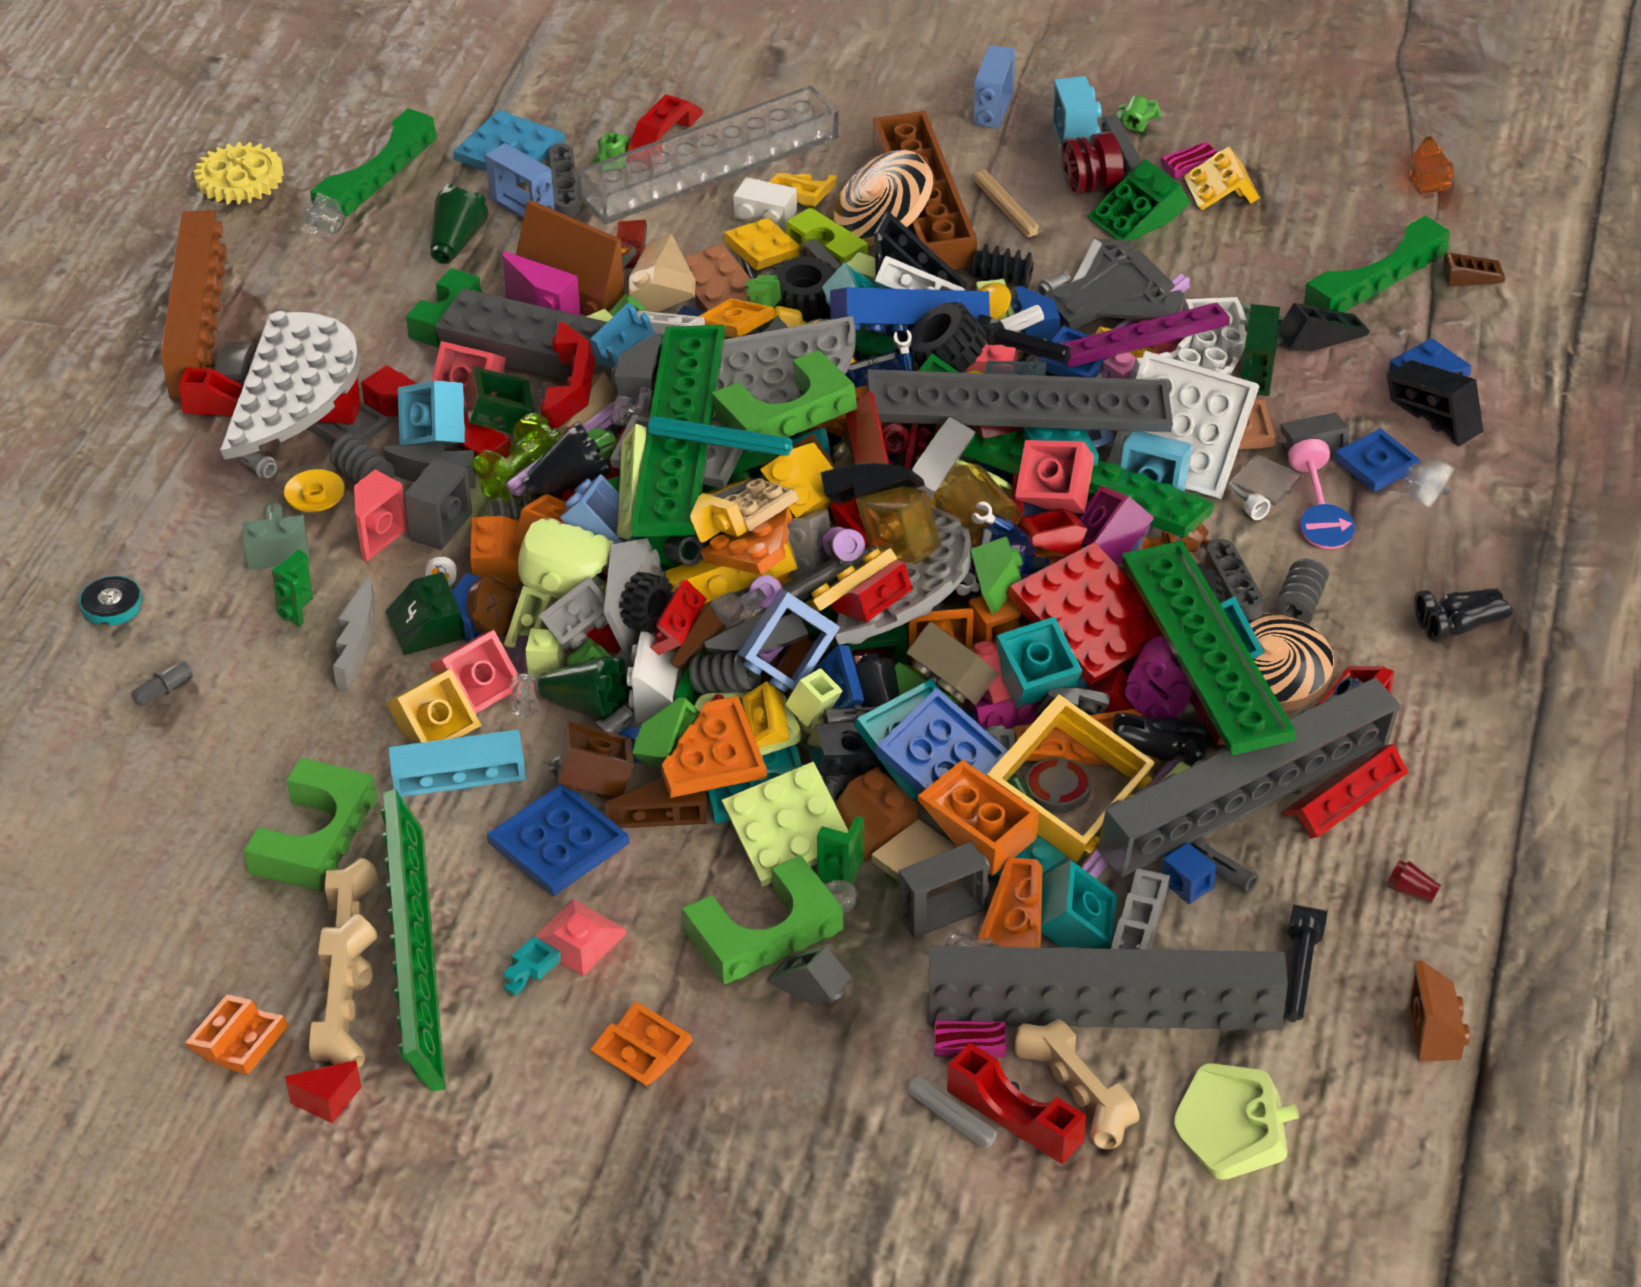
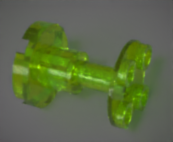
M536 413L526 414L514 425L513 436L515 443L510 447V455L506 459L494 451L484 450L472 460V466L482 483L481 490L487 497L498 498L501 496L504 502H509V498L512 495L509 493L507 483L517 476L521 469L525 470L542 457L562 435L557 428L551 430L545 424L549 420ZM514 495L515 500L517 501L522 495Z

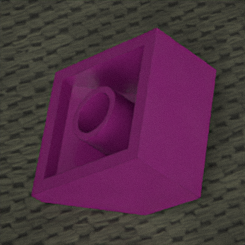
M1100 486L1086 505L1085 513H1081L1078 516V519L1087 528L1081 547L1084 548L1093 542L1097 543L1112 561L1119 566L1122 563V554L1131 552L1137 540L1148 531L1149 524L1154 517L1129 496Z

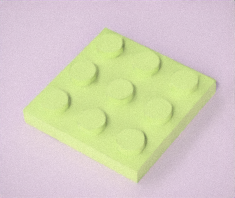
M814 761L722 800L723 807L762 887L772 883L773 867L801 855L810 867L818 864L817 834L822 826L848 833V829Z

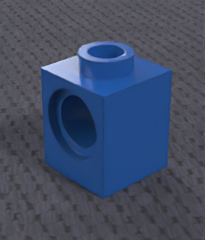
M1187 842L1177 850H1171L1163 858L1162 874L1170 875L1169 888L1188 904H1191L1214 888L1216 865L1190 843Z

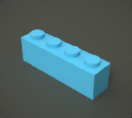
M519 729L388 747L394 789L396 788L401 797L526 780Z

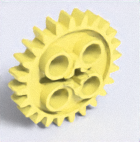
M238 142L236 147H232L228 143L226 149L216 147L217 152L208 151V157H201V163H196V170H194L197 189H200V193L206 194L207 199L215 197L217 203L225 199L226 204L231 203L232 200H236V203L240 204L244 199L251 203L253 197L261 200V194L270 195V189H277V183H282V176H284L281 157H278L277 152H271L270 147L262 149V144L252 147L251 142L246 146H242L241 142Z

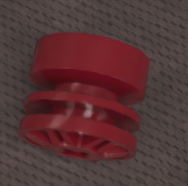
M1106 131L1092 134L1089 141L1084 136H1079L1076 140L1068 138L1062 142V170L1066 185L1072 195H1082L1084 192L1087 194L1092 193L1096 186L1101 191L1114 189L1123 180L1122 153L1113 132Z

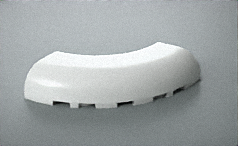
M1238 298L1185 299L1182 311L1217 302L1230 316V325L1183 337L1175 351L1172 353L1164 352L1158 355L1230 375L1241 359L1247 335L1245 331L1246 318ZM1136 358L1129 379H1136L1142 358Z

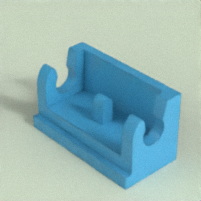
M627 303L590 341L597 363L612 369L617 367L621 353L656 333L652 329L648 315L644 312L639 318L634 305Z

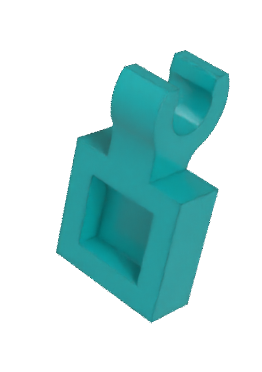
M533 936L511 956L513 966H510L503 973V977L509 980L504 989L513 995H517L522 991L530 976L539 981L561 961L560 951Z

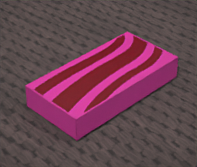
M1208 142L1161 157V166L1176 179L1184 176L1218 152Z
M935 1021L934 1056L955 1057L969 1043H972L993 1057L1005 1058L1006 1022Z

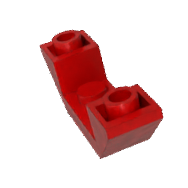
M665 94L637 121L625 156V162L648 170L662 156L661 137L675 123L690 128L703 115V109L689 101Z
M565 322L558 323L557 334L552 337V347L555 353L558 352L561 364H571L573 372L572 376L568 377L567 386L547 387L545 399L541 400V415L543 418L546 417L550 429H557L589 405L596 364L590 342Z

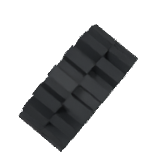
M637 572V575L630 577L631 582H626L625 587L627 591H622L621 597H624V602H620L619 608L624 610L620 612V616L625 618L623 623L628 625L629 628L654 633L657 628L656 624L674 593L670 591L673 585L668 583L669 579L663 576Z

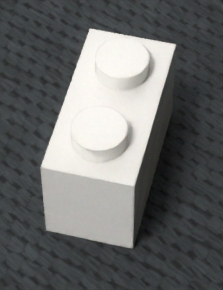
M745 177L733 196L734 218L750 222L769 218L779 228L786 229V221L797 212V188Z

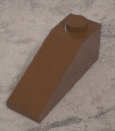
M663 777L605 802L606 817L621 829L707 824L705 791L670 798Z

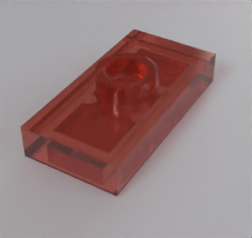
M645 219L618 222L617 238H620L621 242L634 246L636 250L635 256L624 269L634 268L645 249L647 234Z

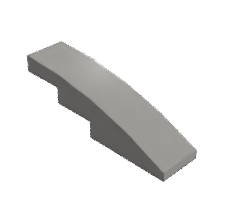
M949 417L912 469L924 479L925 483L924 486L915 490L932 499L976 432Z
M369 578L364 580L338 618L341 635L336 641L338 660L334 664L333 670L336 688L346 692L350 690L362 668L374 629L375 597L372 579Z
M1136 869L1122 917H1119L1111 949H1151L1170 884V875Z

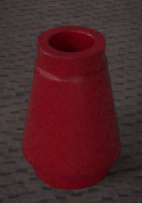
M893 422L883 423L881 430L886 452L891 454L902 452L909 440L908 431L905 427Z
M1402 860L1397 862L1387 884L1394 887L1393 891L1427 900L1431 903L1441 887V884L1435 882L1433 878L1412 862L1408 861L1406 863Z

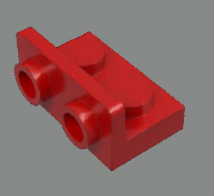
M688 580L680 581L656 624L657 628L654 632L656 637L650 648L658 655L683 644L707 600Z

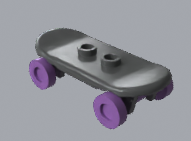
M842 527L829 528L822 535L821 547L824 553L832 557L833 560L823 562L782 586L772 576L761 575L756 577L751 582L750 587L740 590L741 595L746 601L750 602L752 612L745 616L743 622L764 614L779 589L787 591L803 601L810 596L809 592L825 583L828 586L838 580L836 578L837 575L848 567L863 564L862 558L878 548L882 552L881 547L868 546L865 549L864 539L859 532Z

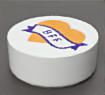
M435 557L427 563L425 576L443 572L449 586L455 582L457 568L451 559Z

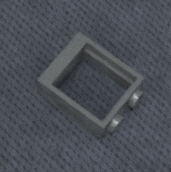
M969 842L898 870V916L914 939L987 910V895L990 893L987 877L990 871V864L986 855L983 852L979 853L973 843ZM963 878V885L927 898V891Z

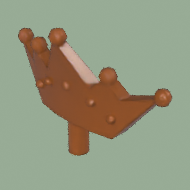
M1202 523L1185 538L1180 537V541H1183L1189 552H1196L1202 543L1208 545L1211 540L1206 539L1209 531Z

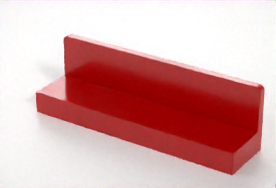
M868 391L856 402L857 409L845 414L855 464H889L874 393ZM892 498L883 500L878 503L884 506Z
M1394 744L1386 745L1347 765L1283 810L1281 814L1283 817L1297 814L1310 839L1318 838L1405 776L1409 771Z

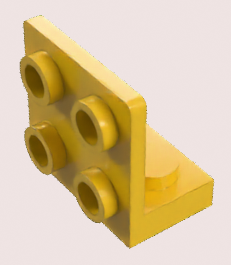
M1230 146L1184 175V179L1200 210H1204L1234 190L1239 197L1245 195L1250 204L1260 199L1245 167Z

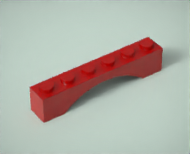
M385 365L361 381L364 404L386 417H399L398 387L418 383L406 377L402 372ZM464 411L465 442L458 443L462 451L474 450L476 473L488 479L512 462L510 438L495 429L469 423L468 413Z
M186 367L178 384L183 413L232 417L244 385L225 377L215 369ZM357 378L348 393H341L333 401L335 407L317 422L355 423L361 408Z

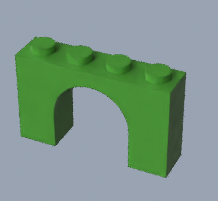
M816 350L792 360L795 385L804 393L803 396L786 403H765L754 398L737 382L712 392L715 418L726 428L790 437L857 409L855 386L820 350Z
M300 758L287 779L291 803L325 811L334 816L333 820L322 830L302 836L289 835L258 827L244 849V855L249 874L322 892L325 887L326 871L337 870V865L342 856L348 854L354 835L362 830L368 811L373 809L377 803L378 790L375 789L372 774Z
M801 855L772 868V891L790 913L786 920L775 927L754 930L734 923L713 895L682 908L683 930L723 985L736 979L744 978L755 970L766 965H772L779 959L802 951L825 938L833 937L843 930V907Z

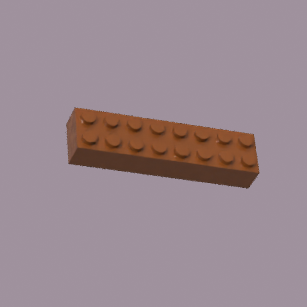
M926 111L873 118V146L877 156L896 150L913 151L924 159L932 171L933 186L930 197L921 213L907 228L952 269L972 267L977 252V238Z
M216 210L182 211L161 348V358L170 399L180 398L178 384L186 367L204 369L213 367V352L211 348L216 346L215 332L213 330H218L217 312H220L219 295L223 293L222 279L220 277H225L223 260H227L226 243H221L220 239L223 238L222 221H217Z

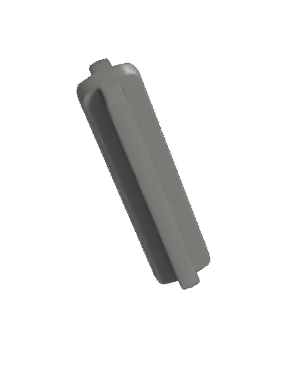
M916 1076L910 1081L908 1093L978 1145L987 1149L996 1141L997 1132L995 1129L926 1079Z

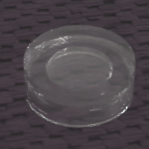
M836 880L826 885L843 907V913L849 912L855 907L856 889L851 883Z

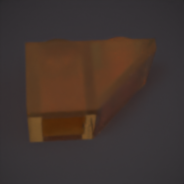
M1432 136L1424 139L1411 158L1409 180L1419 195L1450 189L1451 178L1454 176L1453 163L1446 158L1441 146L1437 145Z

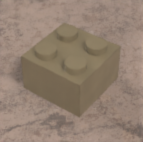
M932 622L928 623L907 651V654L916 660L912 665L923 673L928 679H933L938 686H941L961 703L967 698L976 705L999 674L978 655Z

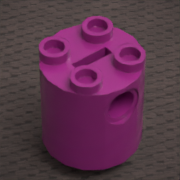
M1164 636L1154 637L1143 646L1129 674L1125 689L1126 698L1137 712L1149 718L1177 716L1183 712L1194 691Z

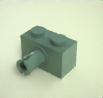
M269 503L263 509L265 520L242 523L243 543L248 570L276 567L298 549L308 555V563H310L304 515L283 518V507L278 503H274V512H271V503Z

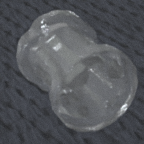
M520 674L513 677L510 681V690L514 695L510 704L511 710L518 716H532L539 710L540 706L535 694L538 691V680L530 674Z

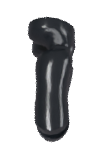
M1498 588L1448 593L1441 597L1439 603H1437L1434 595L1428 590L1418 591L1414 598L1418 622L1422 628L1426 627L1428 638L1434 642L1444 640L1450 634L1460 635L1483 624L1504 620L1513 614L1512 607L1503 599V595Z
M1116 713L1114 715L1113 727L1115 730L1113 733L1144 754L1165 761L1174 760L1180 755L1184 757V763L1189 766L1204 758L1206 738L1204 737L1207 726L1203 721L1196 720L1186 723L1174 717L1149 718L1129 713Z

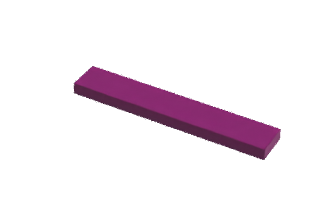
M1215 302L1061 343L1071 348V358L1065 364L1068 368L1228 326L1230 325V316Z

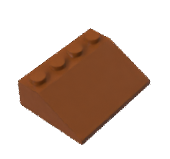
M532 200L527 202L516 255L576 275L578 277L581 314L588 316L603 309L609 312L624 295L620 238Z

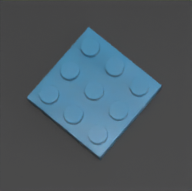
M498 110L453 151V156L456 161L487 171L485 155L506 143L543 163L549 157V150L552 146L565 143V133ZM516 176V182L521 183L524 181Z

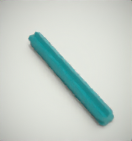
M657 416L651 417L648 422L649 433L652 435L781 456H789L793 450L792 439L788 437Z

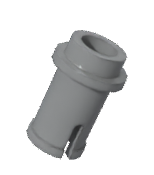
M1063 272L1050 280L1043 279L1036 286V293L1044 296V294L1053 291L1057 287L1067 285L1064 282L1071 280V277Z
M254 452L241 456L244 458H240V462L253 469L260 478H271L276 473L277 465L270 456H263L259 452Z

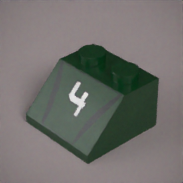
M443 572L412 580L386 610L387 617L403 655L464 639L461 612Z

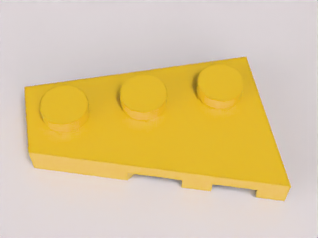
M878 548L862 558L865 564L857 569H854L853 566L848 567L837 575L839 581L830 587L825 583L810 594L813 598L805 602V604L817 612L823 610L895 561L897 557L891 548L880 552Z

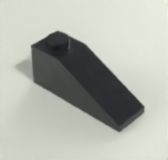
M1298 303L1292 304L1278 327V333L1284 339V344L1295 351L1299 349L1308 351L1322 349L1367 336L1370 332L1355 314Z

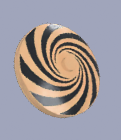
M909 150L891 151L874 158L861 167L842 189L834 209V222L868 243V246L875 245L874 233L888 211L908 227L921 213L930 197L933 175L929 165L919 154Z
M1263 613L1257 619L1248 620L1265 652L1253 660L1283 710L1298 709L1317 700L1329 687L1334 667L1332 649L1323 635L1305 622L1285 615Z

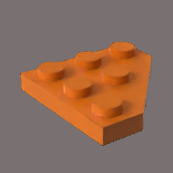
M785 508L753 530L746 531L738 537L727 533L714 537L710 544L700 551L704 562L759 575L764 574L785 558L784 544L788 543L790 532L787 525L792 521L789 508Z
M738 696L706 702L700 710L697 720L693 725L690 724L679 739L678 746L674 752L664 760L661 773L670 798L766 778L767 768Z

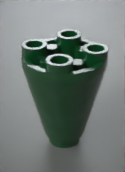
M446 184L443 190L438 193L434 202L430 255L435 261L442 264L450 263L485 224L489 213L485 205L486 198L482 194L477 192L470 193L452 184Z
M604 656L552 669L547 673H542L538 681V691L542 698L602 720L607 719L625 703H629V693L632 690V686H627L625 660L623 657Z

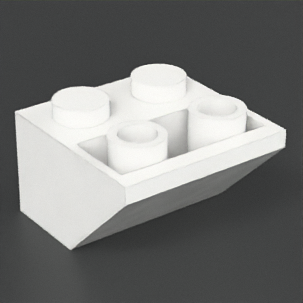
M642 631L640 632L638 644H633L631 660L634 663V667H628L627 686L633 687V690H630L629 709H634L635 722L644 723L674 702V694L682 679L681 669L674 667L671 663L676 653L670 650L658 655L650 648L655 637L648 632Z

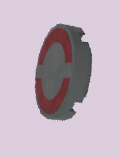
M1067 758L1041 760L1033 765L1026 775V784L1034 801L1052 813L1073 811L1075 806L1085 804L1091 794V776L1085 767L1074 760Z

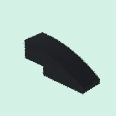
M860 463L840 466L821 472L825 495L838 505L859 498L870 506L925 485L924 479L913 470L891 464Z

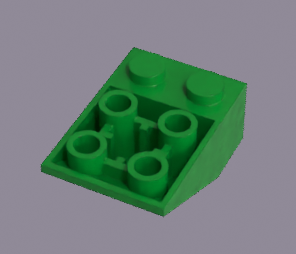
M1144 158L1087 217L1116 240L1132 241L1170 223L1190 204V201L1178 182Z

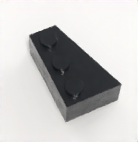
M1414 360L1408 361L1387 374L1390 400L1417 419L1421 416L1432 423L1431 428L1436 432L1443 430L1452 436V442L1458 447L1483 432L1476 379Z

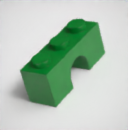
M450 268L436 283L438 303L420 300L406 315L408 337L439 347L440 341L435 329L436 324L463 288L482 292L480 277Z

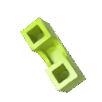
M811 207L786 221V234L800 245L806 241L816 239L840 265L851 261L858 252L868 255L867 242Z

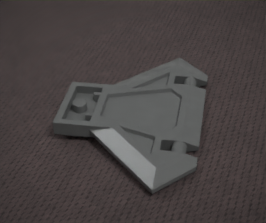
M1094 238L1073 281L1067 285L1057 287L1053 291L1044 294V296L1055 301L1060 320L1066 327L1074 330L1101 317L1151 320L1178 313L1185 299V294L1181 290L1171 291L1175 288L1174 283L1140 250L1131 251L1135 248V245L1130 240Z

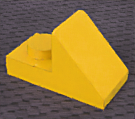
M705 493L698 496L690 518L701 543L719 532L738 537L748 531L737 503Z

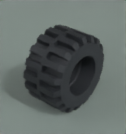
M806 256L804 258L794 257L791 260H784L781 264H777L773 267V271L769 273V275H777L780 284L781 300L774 308L782 306L801 311L803 321H807V323L820 318L831 320L830 306L825 301L826 295L822 286L837 271L836 268L831 267V264L827 261L822 262V259H813Z
M956 301L945 302L938 307L932 308L914 324L913 329L910 331L912 336L909 355L920 368L929 356L934 354L958 372L963 373L970 365L972 366L976 362L977 357L983 352L982 348L986 345L985 339L987 335L984 331L985 329L962 303H957Z

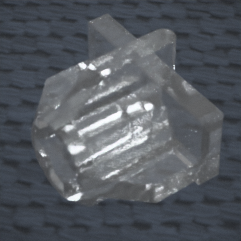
M318 192L312 207L305 208L308 217L302 231L325 239L339 233L344 226L345 216L339 201Z
M1431 458L1423 464H1413L1408 468L1405 475L1408 496L1431 508L1439 494L1447 496L1450 493V490L1444 486L1454 472V469L1438 458Z

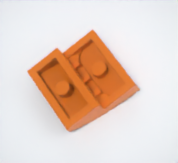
M226 994L185 1044L187 1048L209 1061L235 1072L248 1075L289 1025L282 1015L257 1010L253 1000Z
M635 1001L618 1025L612 1022L609 1024L590 1051L642 1085L648 1086L681 1056L691 1044L693 1038L688 1032Z

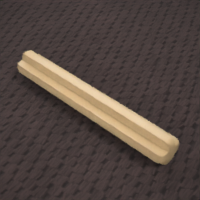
M982 169L980 172H975V183L1028 238H1031L1033 235L1036 236L1039 233V225L986 170Z

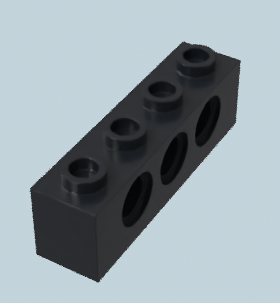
M854 722L814 725L807 742L811 761H814L820 775H863L875 767H878L883 773H889L853 725Z

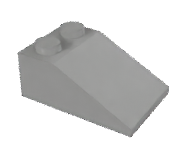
M648 538L611 544L604 615L624 656L631 655L633 644H638L641 632L623 623L625 618L620 616V612L624 610L619 608L620 602H624V597H621L622 591H627L625 587L626 582H631L630 577L637 575V572H646L666 578V572L662 571L660 567L658 551L652 549Z

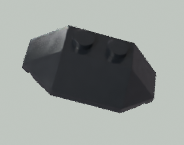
M889 211L885 213L874 233L876 277L885 256H888L965 289L967 282L892 213Z

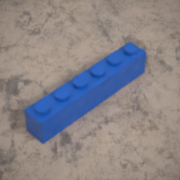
M853 287L830 290L831 320L853 316L855 331H859L860 326H867V331H885L884 326H890L891 332H906L908 327H913L932 308L952 301L962 303L976 320L978 314L990 316L989 291Z

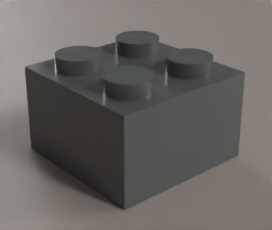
M435 458L427 468L422 470L419 478L413 485L406 489L403 500L406 505L410 540L442 550L471 516L472 504L466 467Z

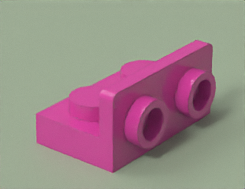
M982 696L975 705L966 698L967 709L975 714L977 723L985 730L988 727L998 725L1004 726L1005 729H1013L1014 726L1033 724L1040 716L1035 713L1036 707L1040 703L1039 701L1016 708L1013 699L993 704Z

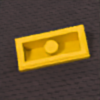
M766 681L742 696L744 712L758 747L790 740L783 696L779 689Z

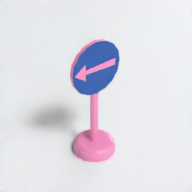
M1319 439L1303 440L1290 448L1288 461L1294 470L1310 473L1317 505L1304 512L1300 520V530L1304 538L1312 545L1323 549L1341 548L1348 544L1354 536L1355 523L1351 515L1344 509L1335 505L1325 504L1317 470L1327 464L1330 458L1329 446L1326 442Z

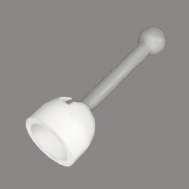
M1227 481L1226 486L1245 500L1244 510L1247 515L1254 520H1260L1268 514L1271 503L1267 498L1257 493L1248 496L1232 482Z

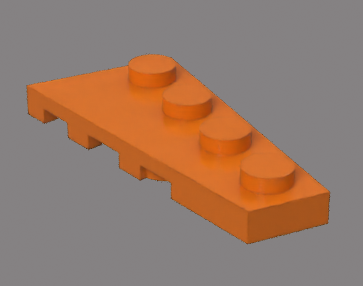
M1136 709L1089 715L1112 732L1115 730L1113 719L1116 713H1129L1143 717ZM1032 724L1013 727L1015 743ZM1057 726L1025 760L1041 761L1048 758H1067L1079 764L1112 766ZM1144 754V755H1146L1147 757H1149L1151 760H1153L1154 762H1156L1155 757L1150 756V755H1147V754Z

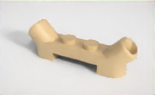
M359 858L344 870L326 871V898L329 911H337L336 927H341L354 914H361V902L357 900L378 885L377 869L367 859ZM361 955L356 958L355 966L358 969L359 980L357 987H353L354 992L366 988L373 978L371 963ZM320 958L322 982H329L330 967Z
M354 914L341 927H324L321 931L318 955L330 967L325 1021L311 1022L309 1050L313 1062H331L333 1065L356 1060L359 1069L365 1061V1051L349 1035L350 1021H353L355 1018V1003L352 1000L353 987H357L359 980L358 969L355 966L356 958L377 939V932L361 914Z
M1057 1019L1045 1026L1025 1023L1020 1025L1016 1034L1015 1054L1019 1058L1044 1061L1050 1067L1054 1078L1059 1083L1065 1084L1072 1092L1076 1103L1082 1108L1085 1107L1093 1116L1090 1137L1097 1147L1109 1150L1120 1146L1123 1140L1124 1129L1138 1122L1140 1118L1137 1105L1120 1083L1107 1089L1075 1054L1076 1034L1061 1019Z

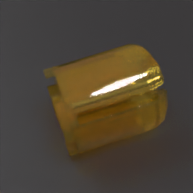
M974 463L962 464L950 470L942 485L939 486L934 494L936 508L959 518L961 525L968 529L973 548L980 545L983 528L1005 533L987 522L976 524L972 521L971 515L973 513H977L982 517L985 516L982 510L976 508L977 503L987 502L992 508V515L1011 526V534L1020 522L1021 512L1017 509L1016 503L984 468ZM992 534L990 542L999 539L1004 534Z

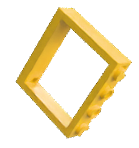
M1059 694L987 774V777L1040 812L1037 835L1077 863L1085 852L1090 855L1098 846L1105 811L1082 836L1007 782L1008 779L1055 726L1131 779L1113 802L1128 799L1134 796L1140 789L1147 787L1153 780L1149 777V774L1156 762Z

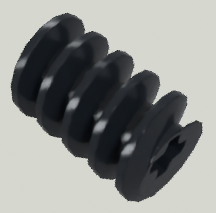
M985 243L982 250H977L975 254L972 276L978 277L981 273L984 280H988L991 275L993 280H1000L1003 276L1005 284H1010L1014 279L1015 286H1021L1025 282V287L1029 288L1034 267L1032 253L1029 252L1026 258L1022 259L1021 250H1017L1015 256L1011 257L1010 248H1006L1004 254L1000 255L999 246H995L991 253L989 252V245Z

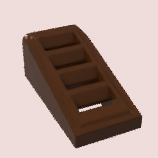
M1445 253L1443 271L1449 286L1505 282V276L1498 260Z
M706 606L702 610L683 644L677 650L671 661L674 667L678 669L684 667L693 656L697 655L704 648L705 641L717 636L726 628L725 623L710 607Z

